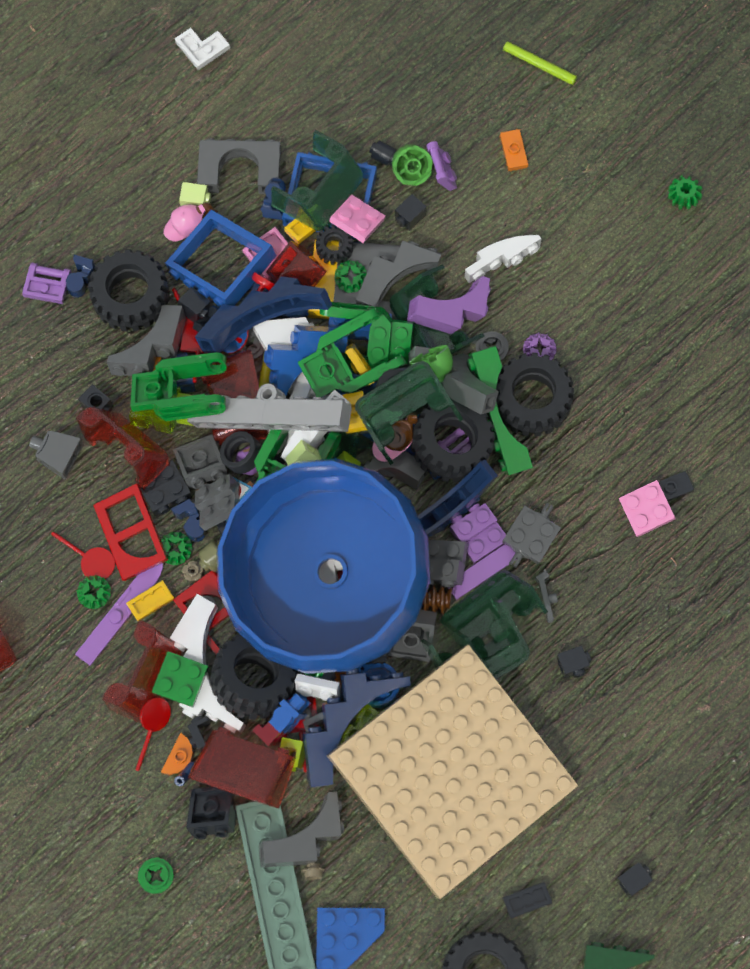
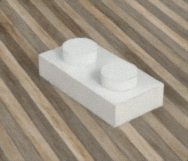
M297 674L296 693L306 697L321 698L324 701L341 696L340 684L338 682Z

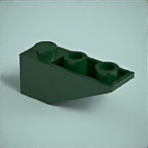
M591 942V945L585 946L582 969H630L652 961L655 955H650L649 950L636 949V952H630L624 946L613 945V949L604 948L603 943Z

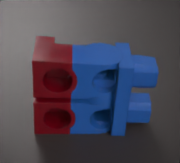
M296 693L290 700L283 699L279 703L282 707H278L274 711L273 718L266 725L258 724L252 731L268 746H278L282 741V737L286 738L299 721L304 720L307 716L304 711L311 705V702L305 696Z

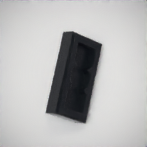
M686 471L659 481L668 502L694 492Z
M545 882L502 898L510 920L553 903Z

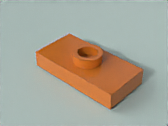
M520 129L501 132L500 139L508 171L528 168Z

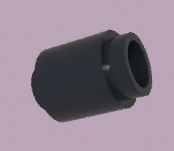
M379 140L377 143L374 142L369 153H371L372 159L387 167L389 165L392 167V159L397 149Z

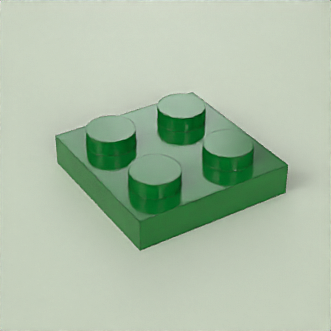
M167 651L152 693L194 708L209 666Z

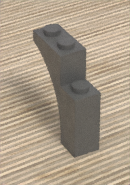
M402 241L394 263L387 257L374 256L357 296L356 304L379 307L387 291L403 277L424 269H438L441 263V254L432 248H421L415 242Z
M162 305L156 324L140 342L125 351L109 355L107 364L111 375L132 376V374L153 372L156 357L177 358L186 322L183 307Z
M464 353L452 356L453 367L445 375L446 377L443 382H440L443 384L441 394L481 415L493 411L499 391L484 384L469 371L467 359L470 356Z
M328 792L324 796L322 806L316 818L301 832L280 840L262 841L259 844L260 867L315 863L318 860L317 858L320 857V846L316 842L338 840L342 836L341 834L344 833L343 820H340L339 812L342 810V802L338 798L337 792Z

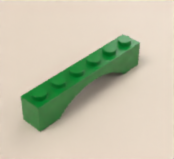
M496 346L470 353V358L467 359L470 370H474L477 379L496 390L498 376L502 368ZM496 402L494 410L487 413L489 416L487 421H491L494 427L492 430L495 433L493 444L495 452L499 451L501 459L498 460L501 472L505 471L506 475H512L533 468L527 447L518 442L509 433L502 422Z

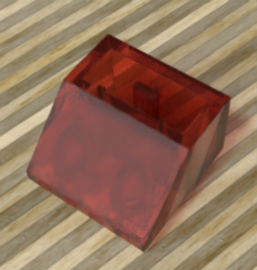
M291 240L266 271L275 283L282 276L297 278L300 285L315 287L327 272L305 247Z

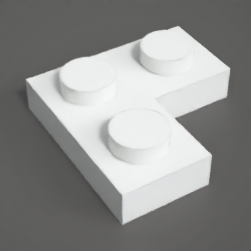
M191 28L175 38L176 44L198 70L230 49L229 43L219 31L204 41H201Z

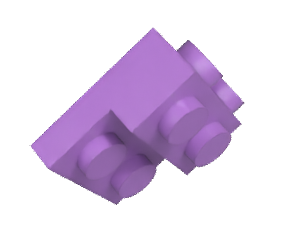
M479 503L475 504L469 509L470 513L465 517L462 515L457 516L451 521L453 525L450 526V532L455 539L468 544L467 555L473 564H476L503 546L504 543L502 541L506 536L497 523L496 517L485 503L481 506Z

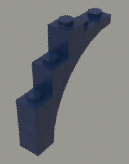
M281 276L269 292L252 290L239 306L222 304L197 333L195 338L202 352L221 353L238 336L266 320L300 310H328L332 306V302L325 288L300 285L297 278Z
M486 460L479 462L453 489L418 515L428 537L443 531L457 516L469 512V509L478 503L480 496L498 477Z
M359 668L346 671V674H340L343 701H340V697L327 699V703H322L324 730H321V727L318 726L310 727L308 732H303L307 779L310 787L333 785V763L327 755L337 748L341 736L352 718L376 697L393 689L410 686L409 676H403V672L390 673L389 678H382V675L368 676L369 680H366V674L359 672Z

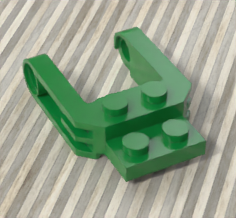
M331 301L332 306L328 310H320V314L323 316L354 319L376 308L381 317L371 323L367 356H362L371 369L394 359L402 354L406 364H408L413 322L393 320L384 307ZM341 353L349 369L353 370L350 364L352 362L347 354Z
M376 308L321 336L316 352L297 362L316 397L322 398L334 390L348 394L354 393L378 380L384 372L390 369H398L406 364L402 354L394 359L386 363L384 362L354 379L341 352L334 345V343L379 319L381 316Z
M207 353L163 359L155 366L153 372L132 374V411L154 409L155 415L164 421L223 413L226 410L225 396L200 394L177 397L176 380L221 374L227 368L226 356L221 353ZM212 362H220L221 364H220V365H213V364H211V363H212ZM212 402H218V403H220V404H219V405H212V404H210V403H212Z
M270 430L254 460L259 474L257 481L286 467V465L275 461L274 458L289 430ZM331 431L324 444L320 445L318 452L321 459H332L341 441L342 435L340 433Z

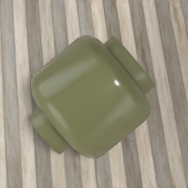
M220 540L218 542L210 541L199 551V558L201 559L199 564L205 571L210 569L213 572H217V547Z

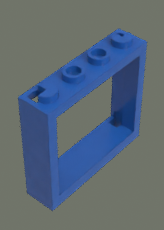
M297 152L282 216L283 226H287L302 214L293 212L303 168L368 179L364 203L370 206L377 176L376 166L368 165L367 163H355L349 159L338 160L331 156L321 157L309 152L308 154ZM328 221L315 232H319L321 229L324 231L326 226L331 229V225L334 224Z
M210 210L165 264L169 270L168 273L175 280L180 279L188 288H195L206 298L213 299L217 306L220 307L222 304L235 306L253 285V273L257 272L261 275L277 255L271 244L215 211ZM214 228L257 253L225 292L182 267Z

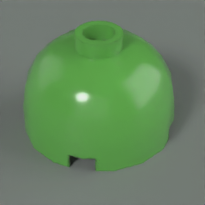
M408 144L399 148L394 154L392 170L401 183L417 186L424 183L431 175L433 160L423 147Z
M440 345L429 349V352L425 355L422 353L417 355L410 361V365L420 380L426 382L434 381L437 384L443 382L446 377L445 375L451 371L453 357L447 345Z

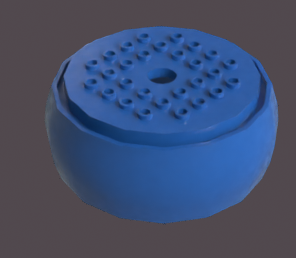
M337 458L296 461L259 479L231 510L217 547L218 592L236 631L267 660L306 674L351 671L388 653L417 621L430 585L428 536L411 500L379 472ZM328 560L339 561L343 567L342 577L334 584L324 583L319 576L321 565Z

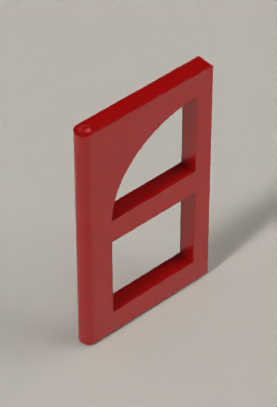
M137 483L93 505L122 581H126L168 560L140 486ZM135 496L144 520L116 534L107 509ZM148 530L157 551L156 555L144 558L134 557L122 548L121 542Z
M210 571L173 599V602L183 614L188 609L184 603L195 598L197 594L221 599L218 592L216 572ZM225 607L215 614L209 631L229 617ZM208 635L206 643L217 655L219 647Z

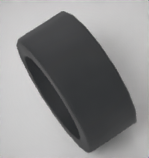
M234 432L222 443L220 458L223 464L233 472L239 474L247 473L256 467L254 460L262 446L248 432ZM249 442L250 449L246 457L239 462H232V456L236 448L243 443Z

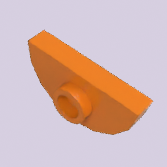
M180 733L161 771L162 774H178L192 761V745L182 733Z

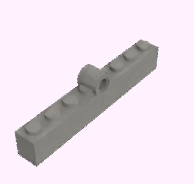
M264 384L259 388L255 399H250L246 396H237V398L225 396L226 410L223 413L188 418L187 422L197 428L348 432L352 407L344 399L333 397L332 400H325L321 397H313L312 400H306L303 397L287 399L285 394L274 385ZM212 402V403H210V404H212V405H219L220 403H218V402Z

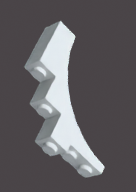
M198 594L193 599L170 639L175 642L173 646L184 652L187 649L183 657L207 665L206 641L211 622L218 607ZM207 672L194 708L180 703L179 706L184 708L182 713L193 719L195 716H202L206 711L205 716L212 721L217 722L219 719L225 723L223 727L232 733H235L236 730L242 733L246 725L226 711L224 705L221 706L218 703V696L213 695L212 685L210 684Z

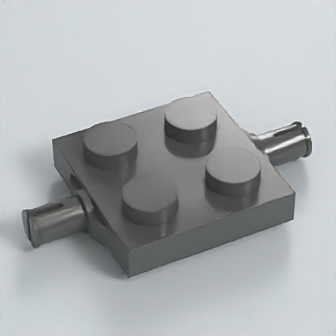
M549 503L545 504L540 513L524 506L503 539L502 543L512 548L515 552L509 562L512 565L516 560L513 567L517 568L522 558L530 559L539 564L561 527L547 518L554 508L551 505L547 510Z

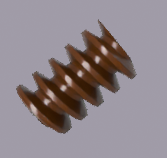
M432 585L430 591L427 590L422 604L424 610L428 611L430 606H432L433 612H437L440 607L441 613L445 614L447 608L450 609L452 588H449L448 592L445 593L444 587L441 586L439 591L436 592L435 585Z

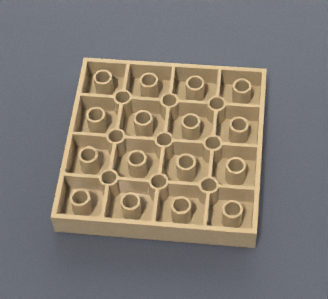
M469 645L462 647L327 755L418 875L439 899L578 786Z

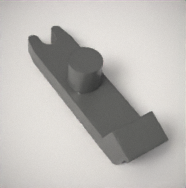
M544 569L542 573L535 577V580L539 586L547 622L551 623L554 618L550 604L558 603L556 593L549 595L547 593L545 582L549 580L550 575Z

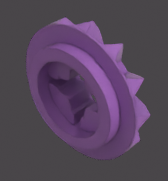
M539 332L530 335L524 342L523 353H526L527 356H531L532 352L538 353L540 357L546 354L552 360L556 354L554 339H551L548 334L544 335ZM538 342H540L542 347H545L541 355L538 349H534L537 347Z

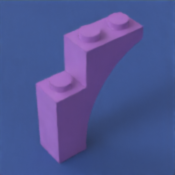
M480 277L472 283L466 294L452 300H435L420 295L409 303L407 321L452 334L462 327L464 319L473 322L480 320L488 311L487 297L490 293V278Z

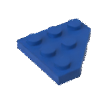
M317 908L316 969H348L385 932V908Z

